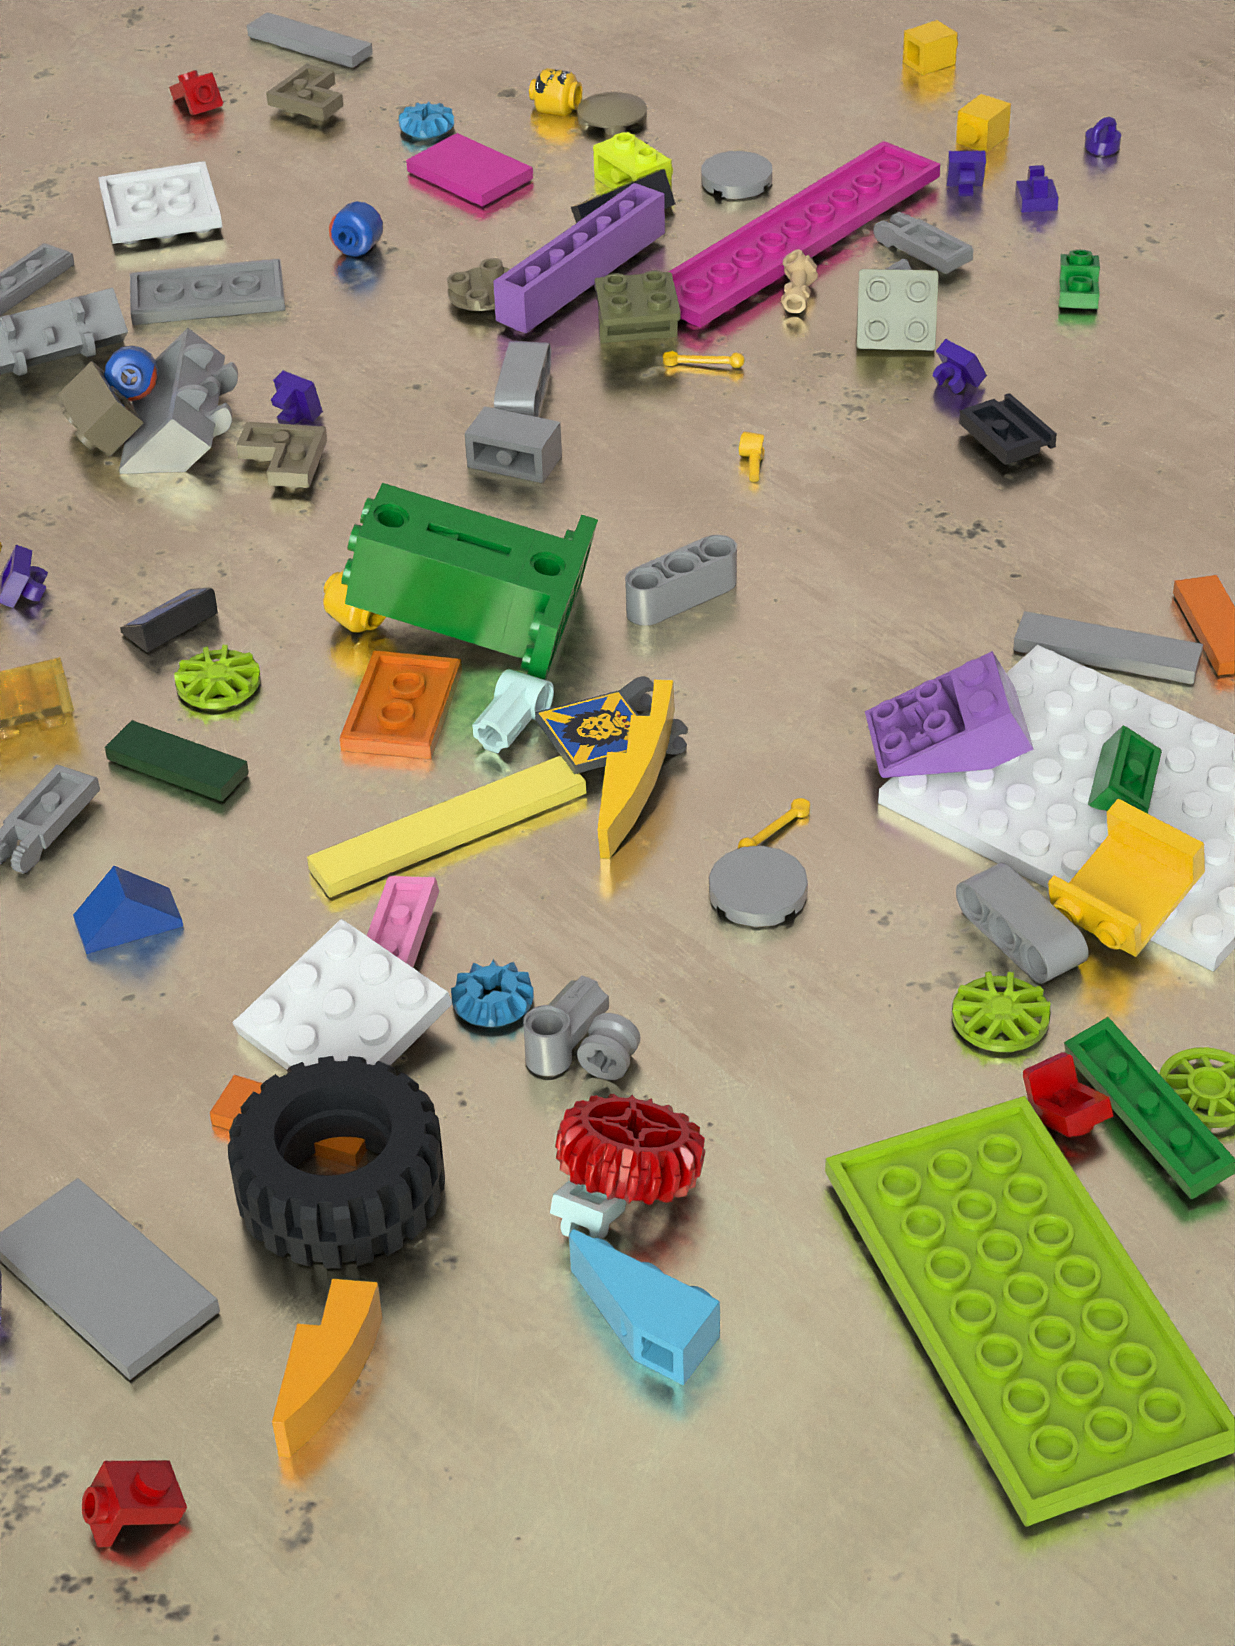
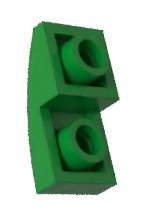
M1080 249L1071 250L1069 254L1060 255L1059 307L1098 309L1099 255H1092V252Z

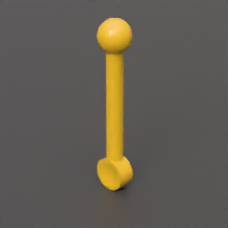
M668 351L663 354V364L666 366H675L678 363L730 364L733 368H740L745 362L744 356L741 353H733L731 356L678 355L675 351Z
M804 798L793 800L791 809L752 838H742L738 843V849L757 846L794 818L808 816L810 814V802Z

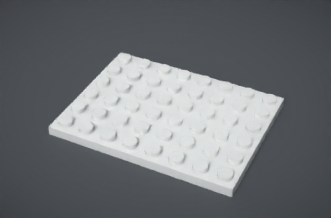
M1036 645L1006 673L1016 689L1034 750L990 770L892 777L879 789V804L998 864L1005 863L1018 874L1049 889L1048 881L1053 875L1069 883L1108 836L1107 811L1090 807L1088 801L1103 744L1123 725L1127 726L1162 750L1147 814L1204 843L1205 873L1150 940L1213 972L1235 949V734L1061 656L1054 651Z

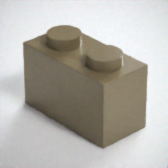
M90 361L57 395L66 408L63 415L78 429L75 432L77 438L90 450L93 451L98 447L110 457L144 422L131 402L125 396H122L115 387H110L104 377L105 371Z

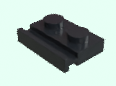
M1010 393L1004 396L1003 401L998 402L994 398L960 410L959 424L1005 465L1038 454L1043 446H1047L1050 449L1056 447L1057 433Z

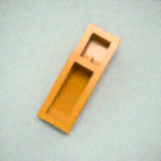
M332 1279L321 1325L297 1323L272 1419L278 1456L291 1457L305 1445L340 1407L358 1380L374 1347L383 1318L378 1282Z

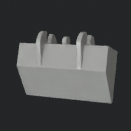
M114 288L1 316L0 375L14 372L19 376L27 374V367L79 353L86 357L95 356L97 348L123 342L128 334V330Z
M189 328L155 359L159 374L157 383L151 393L141 400L132 401L133 407L144 424L124 442L119 468L120 474L186 472L211 448L213 437L227 432L231 426L232 410L227 403L218 406L219 396L235 388L238 381V369L233 362L224 365L225 355Z

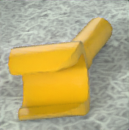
M744 431L740 438L739 455L749 457V480L757 482L760 475V461L765 455L763 448L764 435Z

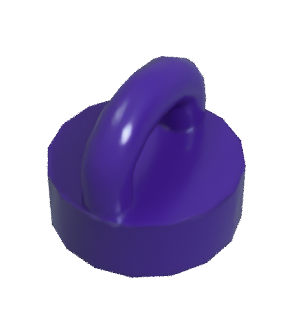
M1105 117L1098 121L1093 128L1086 131L1084 144L1086 150L1092 154L1104 156L1114 154L1120 149L1121 133L1116 129L1117 122L1114 118Z

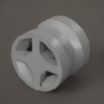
M601 1013L593 1019L588 1029L589 1037L585 1038L577 1051V1058L581 1066L588 1073L605 1080H617L624 1076L630 1065V1056L635 1053L641 1041L640 1032L630 1020L621 1015Z

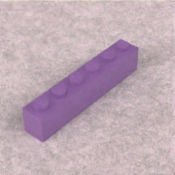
M633 183L495 279L493 283L496 321L517 331L529 332L594 285L595 278L605 277L665 234L664 193Z

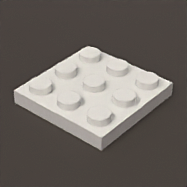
M205 161L98 177L113 244H133L142 239L155 237L166 239L176 234L187 232L205 233L214 228L222 227L220 210Z
M341 919L232 1023L240 1036L286 1070L288 1067L303 1062L305 1066L318 1063V1058L333 1056L335 1061H347L348 1056L365 1058L367 1064L375 1065L377 1061L391 1065L453 1003L446 990Z

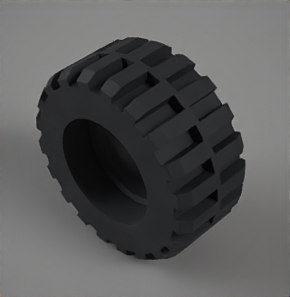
M333 1056L318 1058V1063L308 1066L300 1062L288 1067L286 1075L279 1078L275 1074L267 1079L260 1086L261 1093L253 1092L240 1107L241 1114L239 1113L232 1122L229 1131L231 1140L227 1145L236 1202L240 1216L245 1219L248 1231L255 1239L261 1242L264 1241L265 1248L276 1255L284 1257L289 1253L293 1262L310 1267L313 1261L323 1262L326 1269L342 1268V1263L356 1261L357 1266L368 1264L374 1261V1255L384 1252L388 1256L403 1247V1239L406 1237L411 1240L414 1239L427 1226L426 1218L430 1219L436 1213L441 1202L440 1193L444 1190L445 1186L439 1117L435 1115L434 1104L428 1094L419 1090V1084L403 1072L396 1076L394 1067L377 1061L375 1065L367 1064L365 1058L348 1056L347 1061H335ZM329 1138L365 1139L367 1150L379 1154L367 1165L352 1172L339 1175H316L296 1168L305 1159L316 1154L314 1143Z

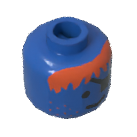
M359 201L347 204L332 218L329 225V236L333 245L343 254L353 257L364 255L380 240L383 233V221L380 214L373 206Z
M131 345L121 347L112 354L105 366L104 377L110 387H115L129 401H136L145 398L151 393L157 383L159 370L157 362L150 352L142 347ZM138 376L137 381H131L133 377Z

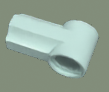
M512 669L505 670L497 682L494 699L472 724L473 737L481 742L484 749L494 753H499L503 748H508L530 720H535V712L551 708L554 698L553 684L550 681Z

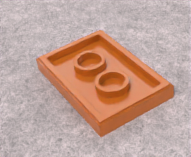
M373 651L339 738L341 751L431 760L462 673L461 659Z

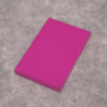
M459 133L406 160L408 172L482 207L533 179V167Z

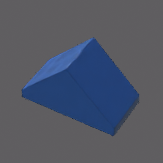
M117 866L111 868L73 914L74 922L86 954L183 927L182 918L169 887Z

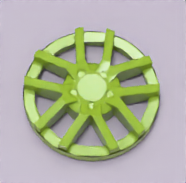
M222 645V649L209 651L208 646L203 647V653L195 655L188 660H181L179 662L180 668L174 673L178 695L185 702L193 706L207 709L225 708L241 703L257 690L261 680L259 665L253 659V654L250 652L242 653L228 650V645ZM233 688H237V689H239V690H241V691L238 692V693H236V692L233 690ZM221 694L224 696V698L213 699L216 695Z
M991 971L985 972V977L959 986L958 993L952 1004V1020L961 1036L980 1048L996 1052L1019 1051L1034 1045L1046 1034L1050 1024L1051 1003L1050 1001L1047 1002L1044 997L1043 988L1040 986L1034 987L1023 980L1014 978V972H1007V976H992ZM995 987H1006L1005 992H997ZM962 1015L971 1017V1019L965 1024ZM1042 1016L1040 1023L1033 1019ZM983 1026L987 1028L983 1036L975 1033ZM1018 1027H1021L1030 1034L1024 1036ZM1000 1033H1004L1011 1040L1004 1041L994 1039Z
M1197 1047L1180 1051L1166 1060L1159 1074L1173 1089H1177L1174 1091L1188 1104L1193 1112L1197 1108L1207 1109V1116L1196 1115L1210 1131L1212 1128H1224L1235 1125V1106L1233 1105L1235 1104V1078H1229L1235 1073L1234 1054L1215 1048ZM1197 1059L1200 1068L1194 1069L1188 1061ZM1210 1060H1217L1225 1064L1214 1068ZM1176 1067L1181 1072V1074H1170ZM1216 1111L1223 1115L1214 1117Z

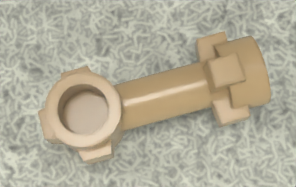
M798 249L789 253L783 260L784 272L790 279V282L784 286L785 294L781 297V303L790 313H800L807 308V298L810 297L811 293L808 286L818 277L817 265L809 255L805 256Z

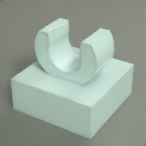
M569 1180L553 1193L550 1213L563 1218L561 1221V1232L565 1236H569V1233L573 1229L577 1230L580 1225L589 1229V1237L603 1239L609 1231V1224L625 1211L626 1201L619 1198L608 1200L605 1194L599 1192L589 1193L586 1191V1185H576Z

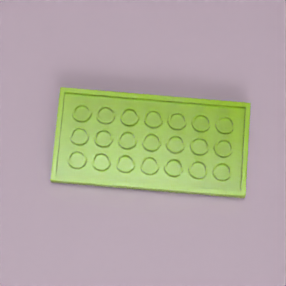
M1025 1096L826 1158V1175L1025 1527L1235 1453V1417Z

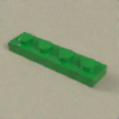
M1109 1017L1064 1042L1065 1053L1072 1055L1074 1065L1098 1092L1110 1097L1112 1109L1191 1200L1235 1174V1158Z

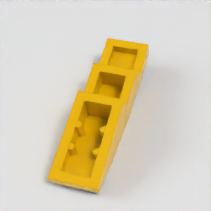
M654 679L650 716L631 715L627 753L607 752L597 828L600 858H611L635 824L655 786L668 749L674 718L673 680Z

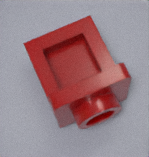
M197 70L179 75L177 76L179 83L169 87L173 101L185 97L191 115H197L223 106L213 72L199 76Z
M1061 1052L1023 1071L1029 1103L1042 1123L1067 1137L1081 1136L1092 1131L1094 1125L1113 1117L1110 1097L1078 1082L1072 1055Z
M170 1460L104 1461L91 1486L85 1490L82 1498V1515L84 1521L90 1524L97 1547H111L123 1525L178 1524L187 1509Z

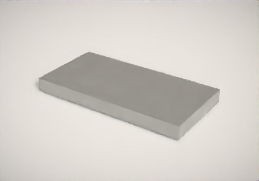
M280 259L144 271L130 274V314L132 325L285 310Z
M79 1178L0 1232V1261L129 1380L220 1312L218 1299Z

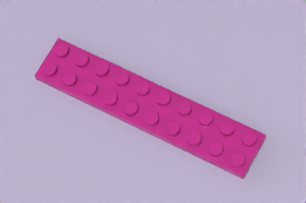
M882 141L670 270L680 307V319L687 321L691 325L703 327L785 275L783 260L789 253L799 249L805 256L809 255L812 258L939 178L941 164Z

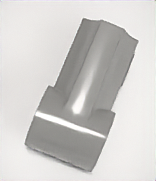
M581 975L578 980H571L549 1005L535 1007L526 1013L524 1017L525 1063L529 1070L539 1075L553 1076L569 1068L572 1063L571 1050L588 1032L595 1016L605 1013L609 1009V996L602 991L597 981Z

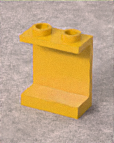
M1117 799L1107 811L1108 836L1069 883L1053 875L1048 881L1050 903L1075 926L1078 925L1093 933L1107 947L1115 950L1122 949L1137 957L1205 873L1204 843Z

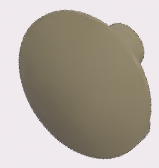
M603 92L589 96L579 104L577 109L578 122L580 124L605 128V133L608 135L624 133L626 126L647 118L646 103L638 96L624 92Z
M488 258L480 263V267L450 274L447 278L449 300L455 306L471 311L495 309L493 281L510 269L503 267L500 259Z

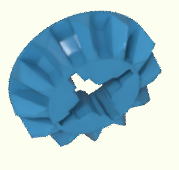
M416 103L414 107L408 106L404 108V112L399 114L400 129L404 133L417 138L440 136L449 131L455 123L452 109L444 107L442 103Z
M493 958L490 966L482 967L473 963L469 973H457L456 985L451 988V996L455 1011L464 1020L479 1026L496 1027L512 1023L525 1015L533 1003L534 989L528 972H519L514 962L501 967ZM495 986H501V992L492 991L489 995L484 996L483 988L492 990Z

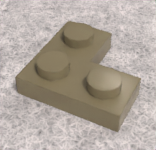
M305 64L266 92L269 106L280 108L287 113L308 116L315 121H324L330 118L331 115L344 106L343 94L328 90L336 84L334 71L310 64Z
M246 422L236 444L238 459H251L258 462L271 461L267 469L268 485L285 486L291 489L309 488L327 442L326 427Z

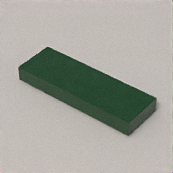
M131 720L105 746L107 760L223 801L249 774L246 760Z

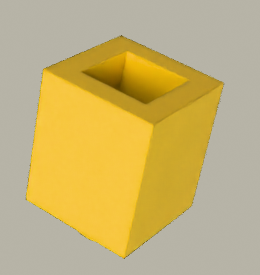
M938 20L905 30L903 63L921 75L955 65L958 33Z
M983 94L978 95L958 110L956 143L987 153L1009 136L1011 103Z

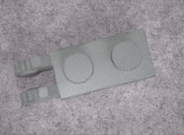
M904 212L892 215L890 223L884 220L876 223L873 229V234L880 244L883 243L888 248L895 246L906 252L909 256L917 258L945 274L973 260V248L971 245L921 219L905 215Z
M56 765L3 821L4 825L0 828V864H3L7 858L12 856L10 860L12 869L23 874L25 872L28 873L31 867H34L39 862L43 848L47 849L100 791L98 778ZM18 840H21L20 845L16 846Z

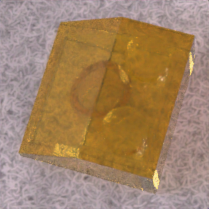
M60 657L0 671V742L20 737L21 728L38 725L40 731H48L66 726L65 718L74 715V707Z

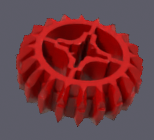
M614 1093L609 1094L608 1098H602L597 1095L590 1096L589 1101H576L573 1108L566 1109L564 1118L561 1120L559 1130L557 1131L555 1148H557L556 1159L560 1162V1171L570 1175L572 1183L586 1185V1191L589 1193L599 1192L605 1194L608 1200L612 1198L624 1199L628 1204L631 1201H642L647 1205H652L654 1200L669 1203L672 1202L674 1197L687 1196L688 1190L696 1187L697 1179L701 1176L706 1152L704 1149L705 1138L700 1134V1127L694 1122H689L688 1115L674 1113L672 1106L655 1104L652 1098L645 1101L636 1099L633 1095L629 1098L618 1097Z

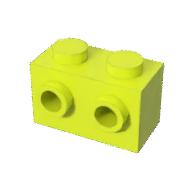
M629 132L618 133L611 139L593 145L594 178L609 188L614 189L656 170L665 169L672 191L673 167L671 159Z

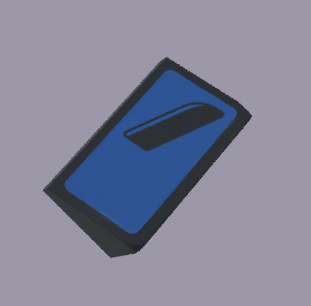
M211 587L189 589L120 627V631L143 650L149 652L217 614L215 591Z

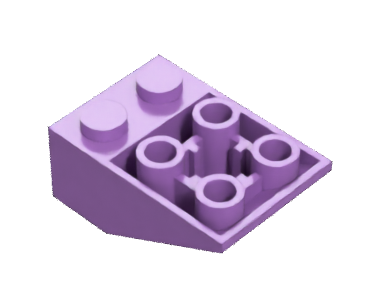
M993 651L977 659L970 660L939 677L925 681L920 686L890 700L883 701L879 705L865 711L879 773L882 778L990 770L1034 750L1016 689Z

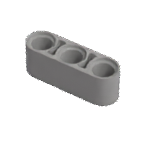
M509 342L495 390V409L539 417L551 371L550 343Z
M710 535L630 570L625 576L626 616L629 621L638 625H653L733 589L737 584V543L734 539L725 535Z
M999 863L957 884L956 898L963 914L1035 982L1043 984L1087 961L1088 947L1080 930L1007 864Z

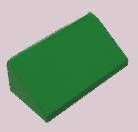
M1123 725L1102 746L1088 805L1092 808L1108 811L1115 801L1120 799L1148 813L1162 750Z

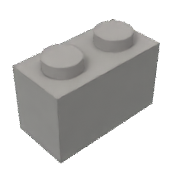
M484 406L465 432L467 467L544 483L562 457L561 423L559 421Z

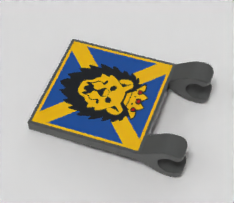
M640 676L618 691L535 712V720L574 774L606 766L607 752L627 753L631 715L639 716L635 710L648 711L651 709L652 697L646 692H653L654 683L648 677ZM673 719L666 752L668 754H681L687 749V743L679 735H686L688 728L679 719Z

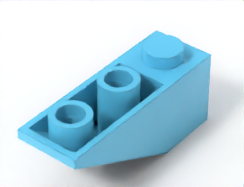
M573 1229L569 1233L571 1271L634 1361L684 1386L720 1338V1301L713 1298L700 1287L688 1286L664 1274L657 1266L649 1262H640L614 1249L611 1244L603 1239L591 1238Z

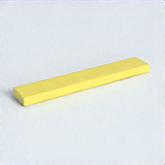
M560 755L307 856L308 869L330 898L587 793L586 780L580 773L574 774Z

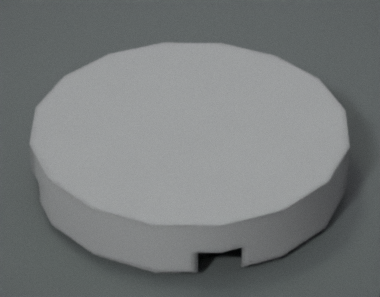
M728 151L715 154L706 159L702 164L701 182L708 192L714 194L715 189L722 192V197L729 199H745L757 196L764 192V186L770 187L772 184V164L767 158L752 152Z
M767 846L742 847L726 853L714 863L709 875L710 900L716 910L718 906L721 910L725 911V917L735 923L753 927L776 925L785 921V915L792 913L794 910L796 914L803 908L808 895L806 870L796 857L781 849Z

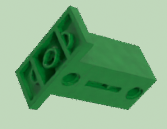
M382 483L375 499L368 497L365 501L360 518L362 526L355 524L350 534L347 550L353 551L354 556L353 559L349 558L347 560L341 584L348 586L345 604L521 658L520 671L547 680L581 587L598 519L581 514L576 530L567 529L564 538Z

